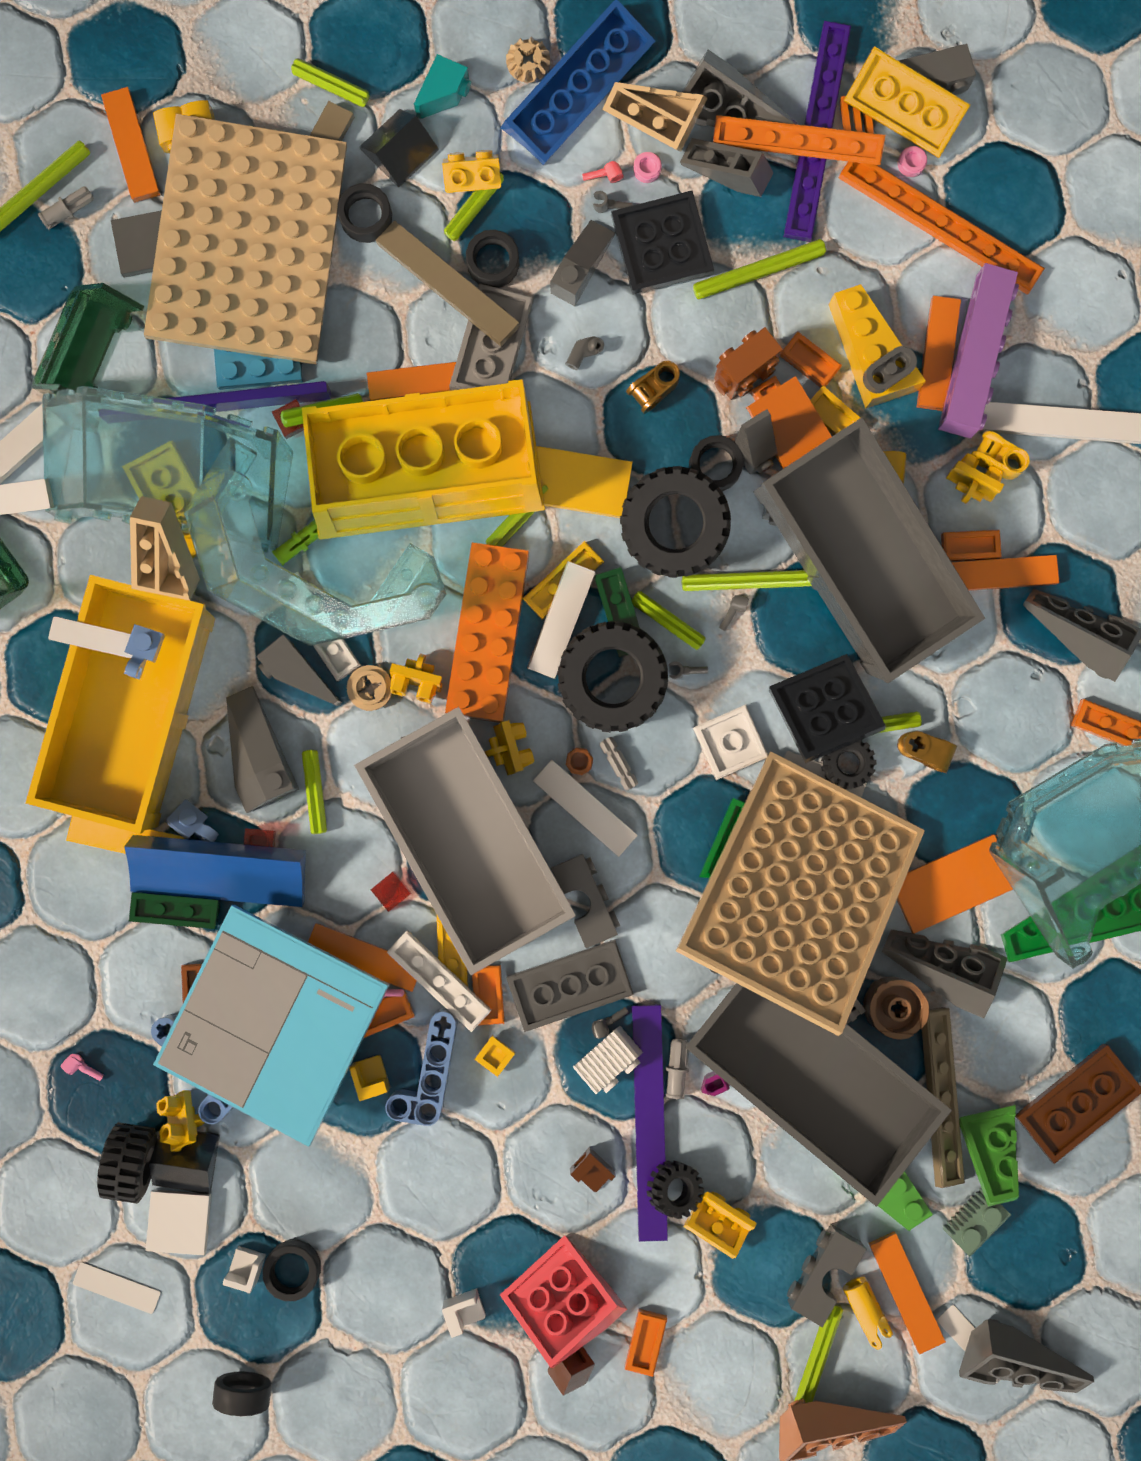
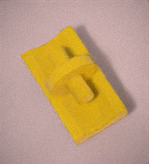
M967 453L961 461L959 460L953 466L946 479L957 484L955 489L964 493L961 502L967 504L971 497L979 502L982 499L991 502L1004 486L1001 483L1003 471L994 466H989L985 473L978 471L976 467L979 460L970 453Z
M420 653L417 661L407 658L405 666L391 664L390 690L392 694L406 696L409 684L418 686L416 699L431 704L436 692H441L443 685L441 683L442 676L433 674L435 666L425 663L426 655Z
M508 720L493 726L496 737L489 738L491 749L484 752L487 757H494L496 766L504 764L507 776L524 770V767L534 763L535 760L531 749L518 751L516 740L525 738L527 734L523 722L510 723Z
M182 1090L174 1096H165L156 1103L157 1113L161 1116H167L168 1123L163 1125L159 1131L160 1142L170 1144V1149L173 1152H179L182 1147L196 1142L197 1127L202 1126L205 1122L201 1120L199 1114H195V1108L192 1106L191 1091Z

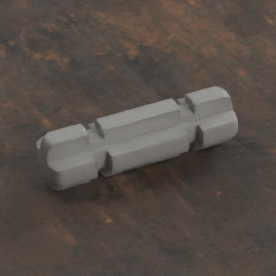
M608 737L601 741L600 747L604 754L607 753V759L617 777L620 776L623 788L630 790L637 786L638 781L635 775L630 773L631 768L621 750H617L616 747L618 745L614 738Z

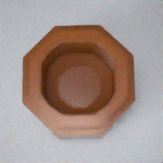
M576 747L567 753L565 765L572 774L583 776L592 769L593 757L587 749Z

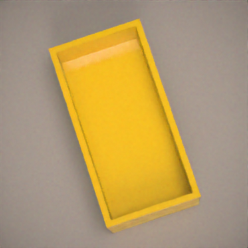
M523 379L508 381V383L421 395L420 393L405 394V397L321 408L316 406L302 408L312 513L317 525L319 540L545 510L531 403L527 400Z
M94 575L89 576L77 622L131 634L134 624L163 633L165 638L156 662L146 661L140 680L124 674L127 663L131 658L70 645L25 804L140 834L144 830L158 827L162 814L160 813L181 734L183 729L186 728L189 715L187 713L209 633L213 631L216 620L204 604L135 590L129 584Z

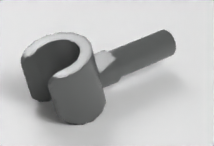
M596 191L594 193L595 199L604 200L602 204H593L594 209L598 213H604L609 208L621 209L632 206V203L608 199L603 191Z
M735 595L732 598L730 608L719 627L723 631L727 629L736 610L746 611L749 601L748 597Z
M675 661L668 665L670 667L679 666L681 669L678 675H669L674 680L681 679L683 675L708 674L707 666H682L681 663Z
M626 1007L610 1017L594 1021L592 1024L594 1037L599 1039L610 1034L608 1025L627 1015L629 1012Z

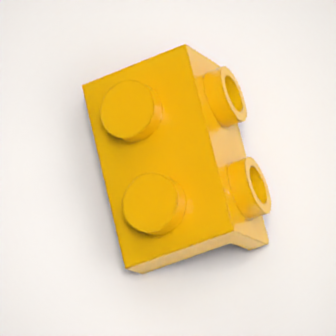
M492 150L476 151V156L465 157L464 152L449 153L448 158L442 161L444 185L447 193L498 189L501 187L498 154H493Z
M705 1192L698 1197L703 1198L701 1203L696 1201L695 1205L698 1209L695 1212L691 1210V1215L687 1218L683 1227L732 1259L736 1258L748 1232L755 1229L757 1223L750 1219L751 1216L748 1212L741 1208L731 1207L725 1203L726 1199L716 1192Z

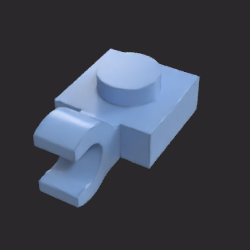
M134 624L124 651L133 656L128 661L124 674L140 680L146 661L156 662L165 635Z
M187 799L176 808L165 822L187 840L195 835L200 841L214 842L219 835L214 829L203 824L208 816Z

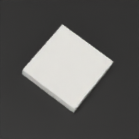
M746 705L693 727L716 780L763 760L768 756Z
M153 1189L150 1196L146 1251L205 1255L207 1250L211 1194Z

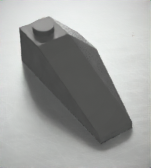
M709 49L702 57L682 91L683 93L704 95L707 98L695 123L701 126L709 125L715 127L716 115L797 124L795 120L732 65Z
M1033 589L1023 604L1089 669L1095 671L1098 676L1114 682L1141 639V629L1119 617L1109 614L1106 619L1094 615L1093 609L1086 606L1083 609H1076L1071 607L1067 600Z
M248 687L226 697L234 786L245 812L249 813L299 790V787L254 687Z
M892 929L882 950L884 954L956 1007L982 1018H985L995 998L1008 960L1007 957L982 946L971 944L969 948L956 946L954 941L944 939L943 943L929 941L924 935Z
M987 1319L971 1331L959 1370L961 1378L983 1384L995 1385L996 1379L1012 1381V1387L1022 1388L1023 1385L1037 1383L1042 1390L1078 1393L1094 1382V1377L1015 1327L1002 1324L995 1319Z

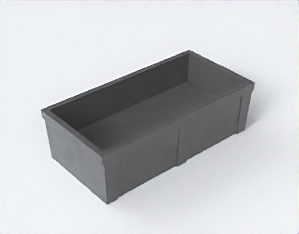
M863 417L761 483L762 486L753 491L760 504L763 503L807 573V579L813 589L819 592L859 656L860 664L868 675L890 683L985 619Z
M737 983L685 1046L687 1050L876 1207L952 1111L847 1024L843 1033L837 1036Z

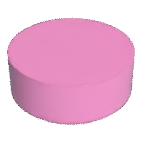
M917 146L905 148L898 158L897 165L899 171L907 177L920 175L926 167L927 155L923 149Z
M652 152L639 154L634 161L633 172L635 177L643 183L654 182L661 173V160Z

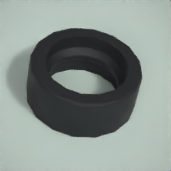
M364 183L351 186L342 193L338 201L337 214L344 232L358 242L371 243L376 241L392 223V210L386 194L380 188ZM362 199H372L381 208L380 220L367 228L354 226L349 219L350 207L356 201Z
M495 229L484 230L475 235L468 244L466 250L467 268L475 282L501 288L515 278L520 266L519 253L516 243L508 234ZM494 244L504 247L509 254V264L504 271L498 274H488L479 269L476 257L481 248Z
M722 435L709 436L702 439L694 447L689 460V468L702 473L700 458L703 453L711 448L725 450L732 458L733 468L726 478L713 480L723 492L731 488L738 481L744 467V457L740 448L732 439Z
M287 1240L278 1244L270 1252L263 1266V1282L266 1289L275 1298L282 1301H297L306 1297L314 1289L321 1273V1261L317 1251L309 1243L301 1240ZM287 1253H295L302 1256L309 1266L307 1280L298 1287L283 1285L275 1275V1265L278 1259Z
M240 1371L223 1374L217 1377L214 1382L212 1405L215 1410L230 1416L241 1417L261 1414L270 1405L272 1383L268 1377L255 1372Z

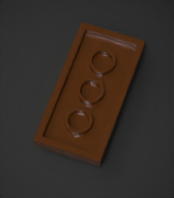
M1103 1043L1021 1109L1015 1117L1048 1159L1055 1164L1141 1094V1086L1110 1047Z

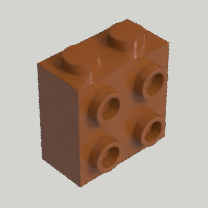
M766 327L759 332H756V330L751 331L742 339V345L735 350L733 347L727 349L719 357L721 361L716 366L714 384L717 390L723 396L727 395L730 400L737 395L740 398L744 397L754 388L752 385L759 378L764 381L776 371L774 367L780 362L779 357L783 349Z

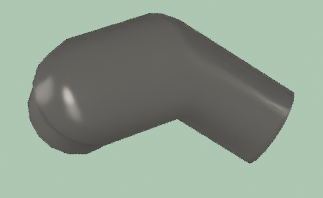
M592 336L576 341L565 363L566 366L573 370H578L583 358L597 355L603 351V340Z

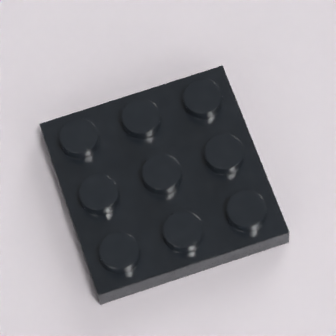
M693 190L611 211V218L632 295L714 273Z
M848 654L769 686V692L805 763L885 730L886 725Z

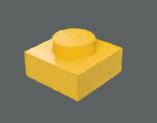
M492 1035L474 1060L498 1077L515 1055V1051Z

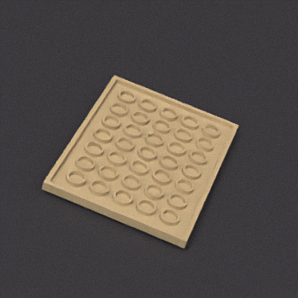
M176 114L144 337L152 340L277 359H288L317 365L347 142Z
M770 751L677 946L676 952L839 1036L843 1033L925 830Z

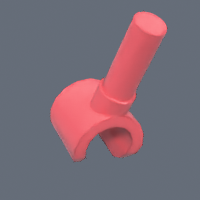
M610 161L600 170L582 174L584 181L607 176L610 183H615L623 178L622 170L615 161Z

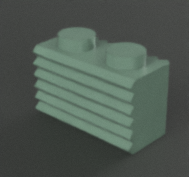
M979 1188V1192H975V1196H971V1200H967V1204H963V1209H959V1213H955V1217H951V1221H947V1225H943V1230L970 1257L1011 1214L1001 1204L988 1206L982 1188Z

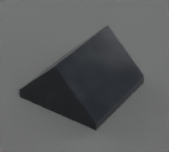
M401 109L394 113L360 146V150L398 188L439 150L418 117Z
M197 1131L196 1142L182 1147L179 1152H173L170 1149V1144L160 1142L159 1133L149 1161L152 1185L210 1194L220 1134Z

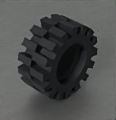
M860 740L822 756L821 762H823V766H821V769L826 774L824 777L843 789L863 786L864 783L871 779V775L875 773L874 765H877V762L873 758V755H875L874 750L871 751L869 749L870 745ZM844 752L855 754L859 760V767L853 774L843 773L838 766V759Z
M665 1161V1166L661 1164L656 1166L659 1171L658 1173L652 1171L650 1176L654 1177L653 1182L649 1180L647 1182V1186L652 1188V1190L647 1191V1196L652 1198L649 1202L655 1207L654 1209L671 1218L682 1219V1215L689 1217L691 1215L689 1209L695 1212L698 1209L695 1205L696 1201L701 1203L703 1198L698 1197L699 1193H704V1188L699 1186V1184L703 1183L701 1177H698L699 1173L697 1170L692 1169L693 1167L679 1161ZM680 1178L683 1182L682 1193L676 1200H670L668 1198V1187L674 1179Z

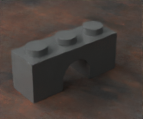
M583 854L551 867L555 879L564 894L578 890L587 894L590 899L589 911L584 916L574 920L585 948L587 949L618 935L615 928L619 927L620 924L614 910L607 911L604 901L609 899L603 885H596L592 875L596 874L597 871L591 857L585 859Z
M830 1224L827 1230L824 1229L820 1233L816 1242L817 1249L813 1256L809 1255L802 1266L803 1273L798 1282L795 1280L791 1284L787 1293L791 1309L821 1327L824 1326L837 1303L833 1293L822 1287L823 1277L832 1269H841L852 1275L867 1250L861 1241Z

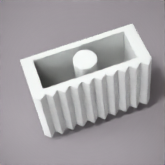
M619 1026L573 1068L595 1094L601 1089L607 1093L619 1082L616 1078L619 1073L624 1070L628 1074L640 1064L637 1058L643 1052L623 1028Z

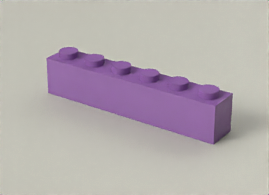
M985 263L977 273L938 430L971 439L978 430L982 431L987 420V414L984 413L985 405L989 404L994 390L990 387L992 378L996 377L1000 362L996 361L998 352L1002 351L1006 341L1003 331L1004 327H1007L1011 320L1013 311L1009 307L1011 301L1015 299L1019 284L1015 283L1018 272Z

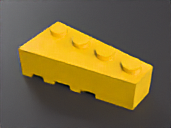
M861 284L834 293L828 305L865 409L919 391L926 380L917 367L908 376L883 393H872L865 387L863 383L865 370L896 347L902 346V344ZM896 360V365L902 368V363ZM873 376L874 381L880 383L879 377Z

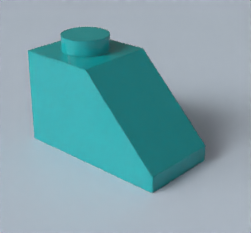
M437 54L414 102L416 116L423 119L458 106L462 96L466 97L471 87L468 67Z

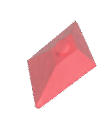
M565 1235L500 1294L550 1368L557 1366L605 1331L628 1310L606 1280Z

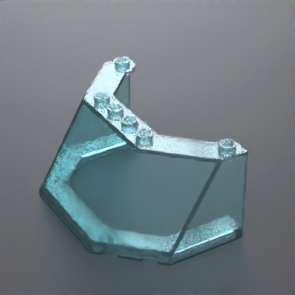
M81 386L77 387L76 393L73 390L66 389L57 391L56 397L51 393L43 394L44 479L49 478L54 508L45 509V511L54 516L55 521L71 524L72 519L76 520L79 517L93 516V518L104 521H111V517L122 518L123 523L130 524V516L140 497L143 496L171 502L182 532L198 534L200 530L246 543L251 546V551L268 554V550H275L278 547L293 458V450L278 430L270 427H264L263 431L252 427L253 421L233 414H228L226 419L215 415L216 408L203 404Z
M229 437L184 511L207 591L309 646L423 621L432 617L447 594L435 558L409 543L370 602L353 606L265 558L249 502L253 491L252 483L245 476L256 459L257 452Z
M1141 739L1132 740V745L1118 747L1117 743L1104 744L1009 801L1006 808L1008 815L1006 818H1002L996 832L998 839L991 844L989 849L991 856L1055 955L1072 969L1086 963L1093 953L1089 942L1099 910L1141 884Z

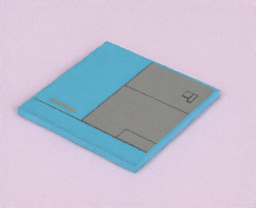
M231 905L153 1065L309 1147L313 1143L390 984L236 905Z

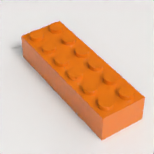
M471 543L445 713L459 707L465 718L496 723L504 722L528 569L529 551Z

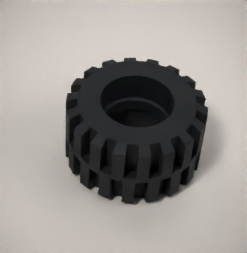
M121 1122L115 1124L106 1139L100 1158L97 1175V1188L100 1198L135 1204L140 1202L151 1180L149 1161L157 1142L155 1128Z

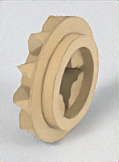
M532 36L526 40L520 38L517 43L510 45L508 54H506L508 71L515 79L525 83L536 82L542 79L550 68L549 50L546 49L542 41H535ZM534 53V62L528 61L526 64H523L522 55L529 56Z
M374 665L362 666L356 669L348 679V697L356 707L362 710H379L389 702L392 695L390 690L391 678L380 667ZM365 677L372 684H382L374 690V700L368 692L359 693L366 687L365 682L367 681Z

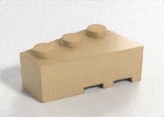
M615 82L602 110L681 152L707 98L700 94Z
M141 496L130 516L131 588L190 601L200 578L172 503Z

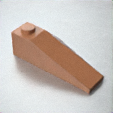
M804 1399L796 1400L788 1404V1409L780 1416L779 1459L780 1461L808 1459L817 1456L816 1452L827 1448L829 1445L835 1451L854 1442L856 1437L858 1442L862 1443L889 1435L901 1428L906 1423L905 1416L832 1403L820 1401L805 1403Z

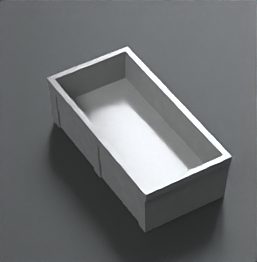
M459 707L354 765L470 975L576 916Z

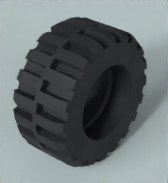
M682 466L663 467L656 469V471L650 474H646L630 489V493L622 505L623 511L622 516H620L621 536L623 542L625 541L627 545V551L631 557L633 556L638 561L640 566L659 576L664 575L670 578L686 577L704 570L721 554L730 534L731 513L724 493L707 475L695 469ZM680 494L691 498L699 506L703 515V528L700 536L693 544L683 549H669L662 546L654 539L649 528V516L652 508L660 499L668 495Z
M603 622L582 630L569 642V645L563 651L557 672L559 679L558 688L566 708H569L573 713L572 715L578 721L584 722L586 726L609 733L611 731H628V729L638 727L651 718L662 704L668 687L667 663L657 642L641 628L624 622ZM609 649L622 650L631 655L637 662L641 674L640 685L635 694L628 700L617 704L605 703L597 699L589 690L586 681V671L590 661L598 653Z

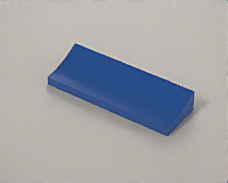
M614 0L511 113L500 128L519 142L544 165L612 90L614 83L619 82L652 46L655 40L618 0Z
M132 835L124 846L129 867L130 892L303 907L305 902L306 850Z

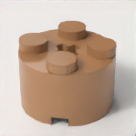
M890 976L872 982L864 997L863 1008L865 1009L864 1013L867 1021L876 1030L890 1038H910L922 1029L927 1022L929 1004L925 995L915 984L905 979ZM897 1002L901 1005L900 1009H895L894 1012L891 1011V1006Z

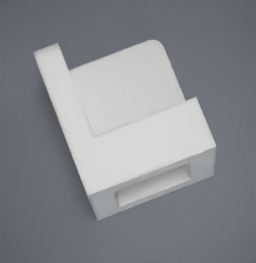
M238 1246L230 1270L224 1278L223 1285L251 1293L258 1282L266 1254Z
M477 1288L446 1299L443 1302L442 1312L451 1338L463 1334L464 1326L480 1321L486 1316Z

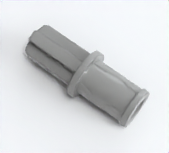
M83 186L64 199L59 197L58 202L38 213V216L48 230H50L68 217L73 218L74 212L93 201V195L86 186Z
M673 1039L671 1041L669 1066H666V1070L669 1071L666 1093L668 1098L684 1099L685 1077L689 1069L686 1068L688 1050L685 1048L688 1041L683 1039Z

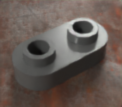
M899 346L881 357L865 370L863 374L865 387L872 393H883L915 369L917 364L915 353L908 347ZM896 360L902 363V368L896 365ZM873 376L879 377L880 383H876Z

